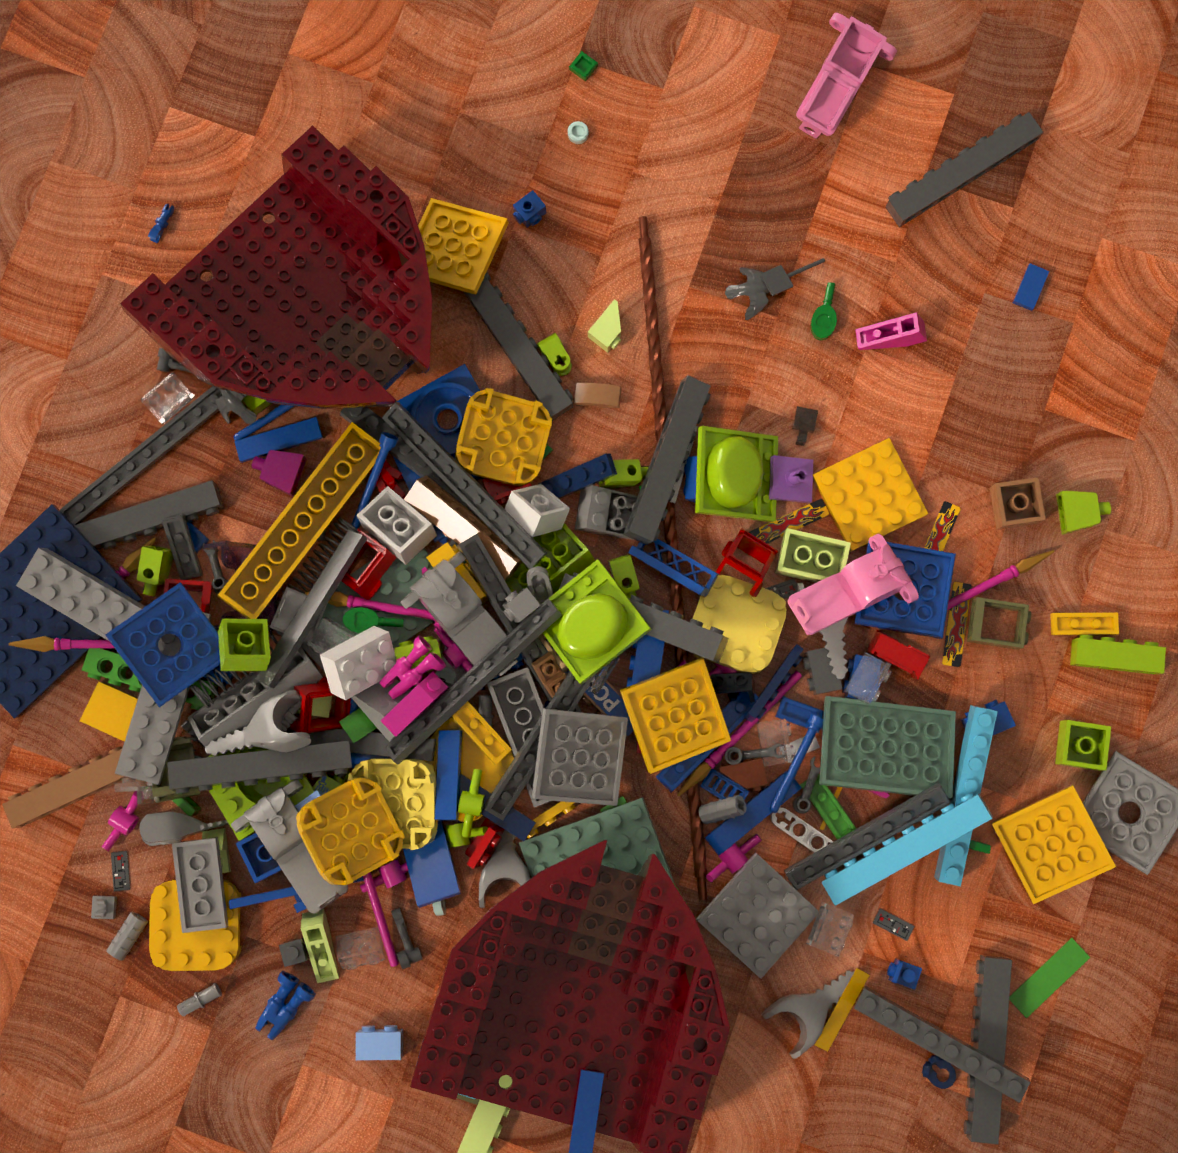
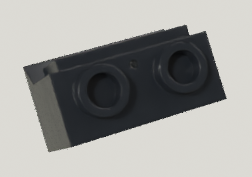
M752 673L711 674L710 679L715 694L728 693L729 700L736 701L737 692H748L750 702H755V680H753Z

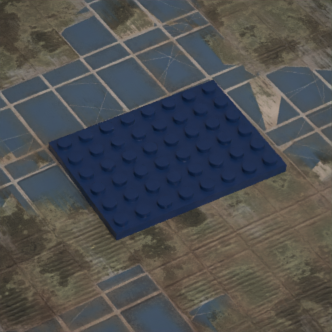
M51 504L0 553V704L14 719L18 718L84 656L89 648H71L67 650H61L60 648L58 651L53 649L41 652L9 646L10 642L42 636L53 639L60 638V640L61 638L71 640H100L103 638L16 586L38 548H48L139 603L143 600L55 504Z

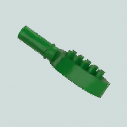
M832 282L827 283L823 305L815 310L810 323L812 335L820 341L826 340L831 336L837 323V315L832 308L836 284Z
M357 607L350 609L344 614L343 623L349 631L359 634L372 626L403 627L404 619L378 617L371 609Z

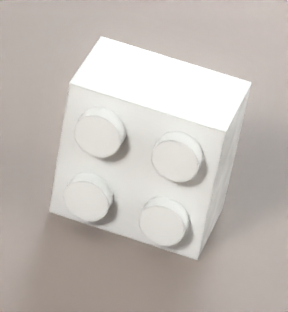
M538 484L511 491L505 510L531 537L562 529L570 508L546 487Z

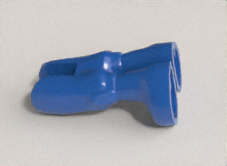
M281 971L278 975L279 990L268 999L267 1006L255 1027L260 1032L267 1025L268 1021L274 1024L267 1036L270 1040H274L286 1025L295 1018L297 1008L304 1001L310 1002L316 996V993L307 984L301 982L291 1000L285 1005V999L299 982L296 976L285 971Z

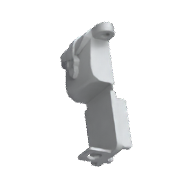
M460 551L448 561L443 559L431 570L428 569L422 575V578L410 587L411 592L400 603L407 609L419 599L475 666L507 635L481 606L480 598L455 570L466 559ZM515 657L497 675L502 676L512 666H514L518 662L516 660L517 657Z
M297 779L285 787H280L269 796H264L258 800L257 804L246 810L244 815L232 822L231 827L235 833L242 831L249 825L253 827L308 911L316 914L348 891V885H331L323 879L299 834L296 819L299 811L290 799V797L303 788Z

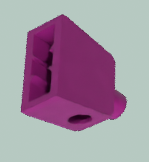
M269 450L266 459L258 456L254 457L252 468L261 471L260 479L263 482L294 497L307 458L302 454Z

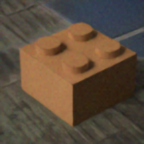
M1038 477L995 483L989 488L997 530L1040 524L1046 520Z

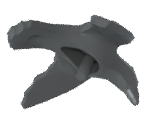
M741 267L740 272L747 276V282L728 286L725 295L730 300L738 296H749L750 306L746 309L745 320H749L768 304L769 300L766 294L770 292L760 277V274L764 272Z
M220 389L222 396L216 398L215 402L228 424L231 422L230 411L238 414L247 424L256 421V413L249 410L242 401L248 395L228 389Z

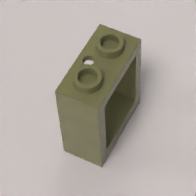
M980 597L972 599L967 642L1016 650L1023 649L1024 645H1027L1029 637L1028 632H1026V626L1031 620V611H1028L1029 605ZM984 607L1018 612L1014 642L981 637Z

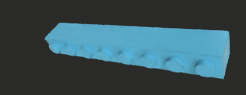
M970 705L953 785V798L950 799L954 807L962 803L961 798L972 792L975 796L981 793L998 711ZM973 830L940 847L934 875L938 882L961 887Z
M972 792L961 798L962 803L954 807L953 803L941 809V815L934 817L932 814L921 820L923 825L916 829L912 825L903 830V836L898 839L892 836L883 841L882 844L884 846L876 850L873 847L863 853L864 858L858 861L856 858H853L844 863L845 868L839 872L835 868L826 873V879L821 883L834 905H838L993 819L980 794L978 793L975 796Z

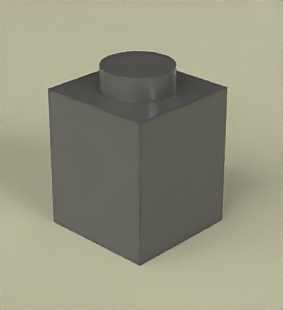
M303 937L279 945L284 967L310 959Z

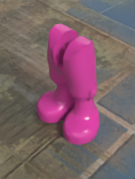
M420 635L415 638L411 653L407 657L398 658L396 664L379 682L385 689L398 678L401 680L388 693L393 700L414 685H418L422 680V674L431 669L441 671L446 667L440 656L430 652L432 650L430 644ZM430 652L417 667L411 669L413 663Z

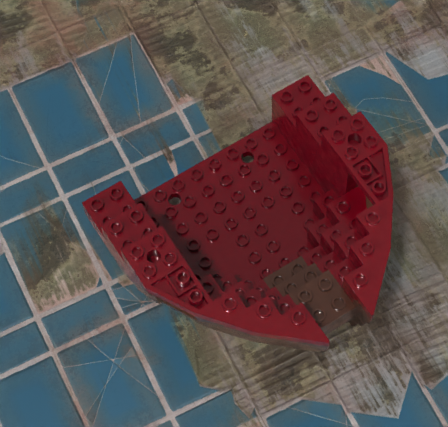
M312 125L281 154L284 174L166 284L152 273L120 305L123 311L174 360L193 373L202 382L218 389H228L280 405L320 409L393 406L396 403V399L386 390L405 371L409 373L416 372L417 374L424 372L426 374L430 368L432 293L423 239L409 197L377 166L370 171L345 146L338 150ZM268 214L275 217L274 222L269 224L263 221V217ZM204 272H210L213 274V278L206 282L201 279V275Z
M603 840L537 873L493 906L452 948L429 1017L410 1087L456 1100L458 1094L573 1125L581 1069L603 1072L604 1078L596 1125L597 1133L632 1142L635 1148L643 1153H687L695 1119L701 1120L711 1077L712 1075L718 1076L730 1030L717 971L693 913L657 856L650 854L637 875L601 865L607 840ZM503 1075H508L512 1079L511 1085L507 1088L499 1085V1079Z

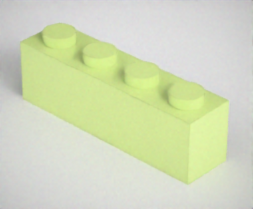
M503 1075L499 1079V1085L503 1088L509 1087L512 1083V1079L508 1075ZM479 1100L457 1153H492L494 1147L490 1144L493 1137L498 1139L503 1127L499 1123L502 1116L507 1117L510 1108Z

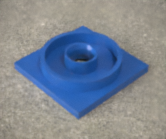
M463 364L396 402H399L456 460V445L466 406L470 397L480 391L466 365ZM444 410H453L458 415V422L451 429H444L438 425V415Z
M869 540L866 554L873 552ZM887 542L896 557L900 558L904 564V569L912 580L919 598L909 604L905 600L898 599L894 594L857 612L854 624L942 639L956 554Z
M181 582L105 634L158 707L164 705L220 664L218 632ZM166 634L177 636L181 642L179 652L173 656L162 654L158 647L160 638Z

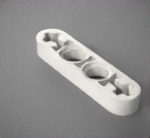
M779 808L777 813L781 814L784 812V817L791 821V817L795 819L790 824L788 830L785 829L788 824L783 821L776 822V813H771L770 815L771 822L776 827L814 853L826 847L828 842L830 844L834 842L785 808ZM798 823L805 827V833L802 836H796L793 833V827ZM816 836L823 839V846L820 849H815L811 845L812 839Z

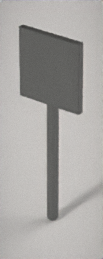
M822 258L786 274L782 265H779L761 273L760 277L771 295L774 296L794 287L789 279L790 277L825 262V259Z

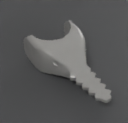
M797 583V592L805 589L803 583ZM848 617L819 631L823 635L822 640L826 642L824 648L829 651L827 657L831 659L829 663L833 667L831 673L837 679H844L845 673L848 671L844 666L848 662L844 659V655L847 652L843 650L846 643L842 641V638L845 637L843 629Z
M289 690L271 697L261 704L247 727H244L242 731L236 730L233 735L227 734L225 738L219 737L217 742L211 740L209 745L205 747L206 753L217 756L220 752L224 755L228 750L233 753L236 748L242 751L245 746L249 749L256 746L278 752H291L309 745L311 738L308 733H286L282 730L281 723L288 708L301 700L298 691Z
M169 811L147 814L140 822L139 829L145 844L158 846L181 842L189 836L228 825L229 823L227 820L204 823L191 816Z
M506 830L501 835L500 843L481 872L479 880L480 908H485L488 891L499 881L510 880L521 886L531 879L527 866L515 850L517 845L513 840L516 836Z
M846 971L845 976L839 975L838 981L832 980L831 985L824 984L823 990L817 989L815 993L792 994L781 997L762 1012L761 1015L764 1019H768L780 1012H789L797 1019L801 1033L799 1042L789 1053L793 1059L801 1056L818 1040L823 1031L828 1009H832L833 1003H838L839 997L842 996L855 971Z

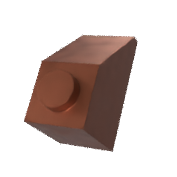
M762 758L741 762L736 765L718 767L719 773L745 789L750 788L751 792L764 790L763 785L768 784Z

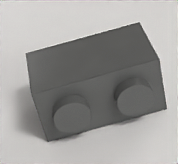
M825 648L805 652V657L802 658L805 670H809L808 687L810 691H813L814 695L842 689L841 680L831 673L833 667L829 665L831 659L827 657L829 651Z

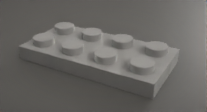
M218 837L172 843L182 933L227 928L228 918Z

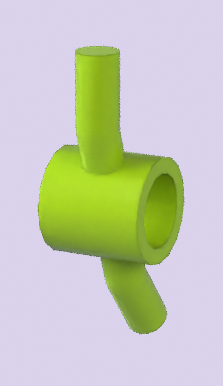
M480 769L473 770L469 792L462 791L458 812L465 814L462 830L463 837L471 836L474 816L481 817L485 795L478 794L482 770Z
M463 823L446 825V836L450 848L471 844L470 837L462 836ZM488 827L472 828L470 837L484 836Z

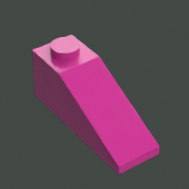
M917 312L855 329L859 350L907 347L927 341L925 323Z
M431 672L383 717L381 722L397 737L445 692L448 686L434 672Z

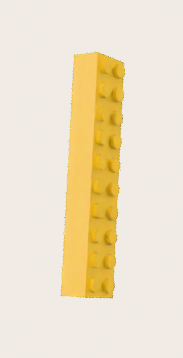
M351 422L220 591L218 598L247 619H257L372 469L381 449L380 443Z

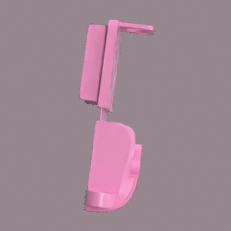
M839 13L832 15L829 24L841 33L796 113L797 118L803 121L799 129L813 138H817L821 133L831 136L835 132L877 55L891 61L897 53L896 48L886 42L887 38L873 30L872 26L867 23L864 24L852 16L848 19ZM806 127L813 129L815 132L808 130Z
M876 534L869 538V544L873 552L855 559L847 564L841 572L794 593L788 598L790 608L807 635H813L898 592L909 604L918 600V592L906 573L904 564L900 558L896 557L881 534Z

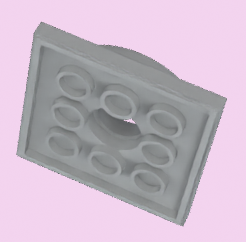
M1115 751L1107 763V770L1101 772L1082 803L1107 850L1148 875L1178 828V789ZM1125 802H1134L1140 808V817L1134 823H1126L1119 816V808Z

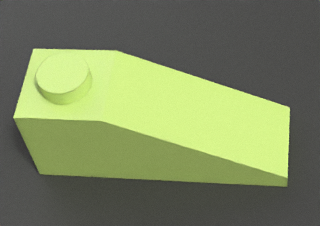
M324 909L316 914L310 912L302 913L301 931L317 983L339 979L331 932Z

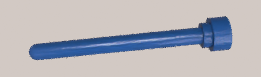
M278 406L254 423L234 435V440L246 438L294 406Z
M382 432L379 439L381 449L351 523L356 529L361 524L357 514L369 504L388 452L396 447L398 437L391 433Z
M810 714L807 720L808 731L770 806L772 813L778 812L816 733L823 730V719L816 715Z

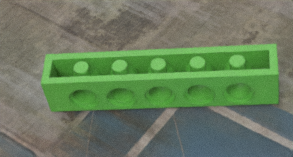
M101 648L88 649L82 671L88 672L87 677L97 680L105 677L109 679L108 683L121 687V684L124 683L130 685V690L141 691L142 684L134 673L130 679L126 678L125 673L129 666L120 654ZM111 661L113 664V668L110 672L107 673L105 670V665L107 662ZM199 680L190 685V687L195 685L204 692ZM203 680L211 687L210 683L207 680ZM212 682L213 686L217 690L219 685ZM202 683L210 697L214 699L215 694ZM187 695L186 702L191 704L190 708L199 710L204 706L196 695L192 698H189Z

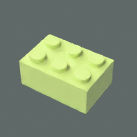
M786 528L783 534L775 574L817 583L842 571L847 564L851 543Z

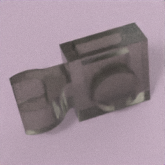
M797 406L792 429L798 430L796 445L804 446L808 432H814L818 410Z

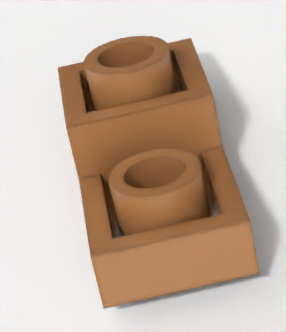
M576 383L574 404L577 406L597 405L599 408H620L622 387L600 383Z
M548 652L531 663L547 692L553 698L566 678V674L561 671L553 654Z

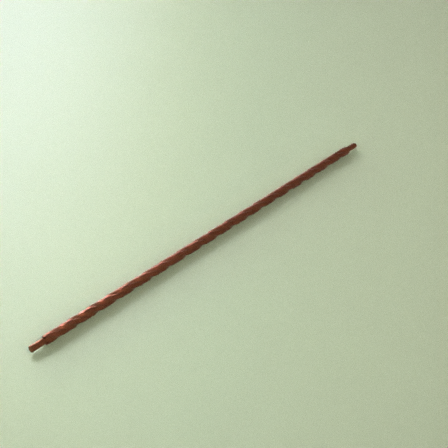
M642 216L639 217L640 238L638 240L649 346V365L652 379V398L655 411L654 422L656 441L658 443L667 419L664 398L660 336L658 332V312L655 300V278L652 268V244L648 234L647 217ZM668 501L665 508L668 512L663 520L666 544L679 551L678 535L675 526V503ZM666 551L667 563L673 562L672 552ZM669 577L672 611L684 615L682 619L685 620L683 596L681 593L682 584ZM675 646L676 667L683 660L688 663V651ZM698 782L687 790L690 811L694 875L697 878L699 900L708 899L706 875L708 872L706 868L703 822L699 817L701 799L700 783Z

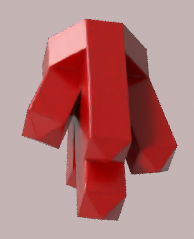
M385 460L376 483L379 493L388 486L402 499H405L404 492L396 484V481L402 480V473L391 467Z

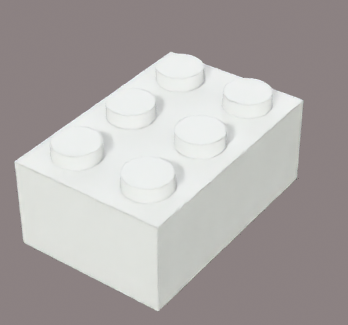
M388 486L357 514L362 527L405 565L437 536L432 523Z
M372 626L320 654L331 693L344 700L380 682L396 664V656L389 632L376 626Z

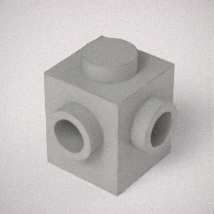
M524 588L518 593L516 590L505 598L507 602L502 605L505 608L503 612L511 622L514 620L515 623L522 621L540 606L528 588Z

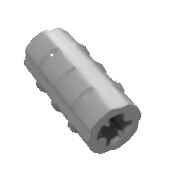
M740 795L719 799V801L710 802L699 807V817L704 824L725 821L729 818L744 815L746 812V803Z
M131 912L114 939L111 940L112 942L106 950L107 953L118 960H124L134 943L137 942L148 920L138 913Z

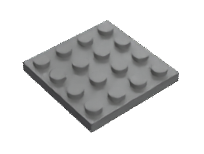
M543 708L532 798L617 806L628 717Z
M755 852L696 920L759 978H762L820 912Z

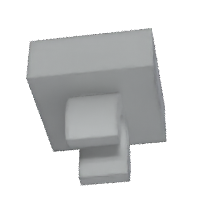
M93 896L91 918L116 919L117 896Z

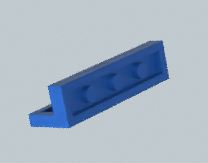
M658 538L654 541L656 547L654 552L647 553L642 550L645 544L639 542L637 547L632 545L628 552L629 554L701 596L706 597L719 575ZM671 551L674 561L670 563L663 562L661 553ZM688 561L691 564L692 572L683 574L679 563ZM707 572L711 575L706 586L699 583L698 573Z

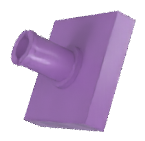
M771 456L769 499L811 503L813 460Z

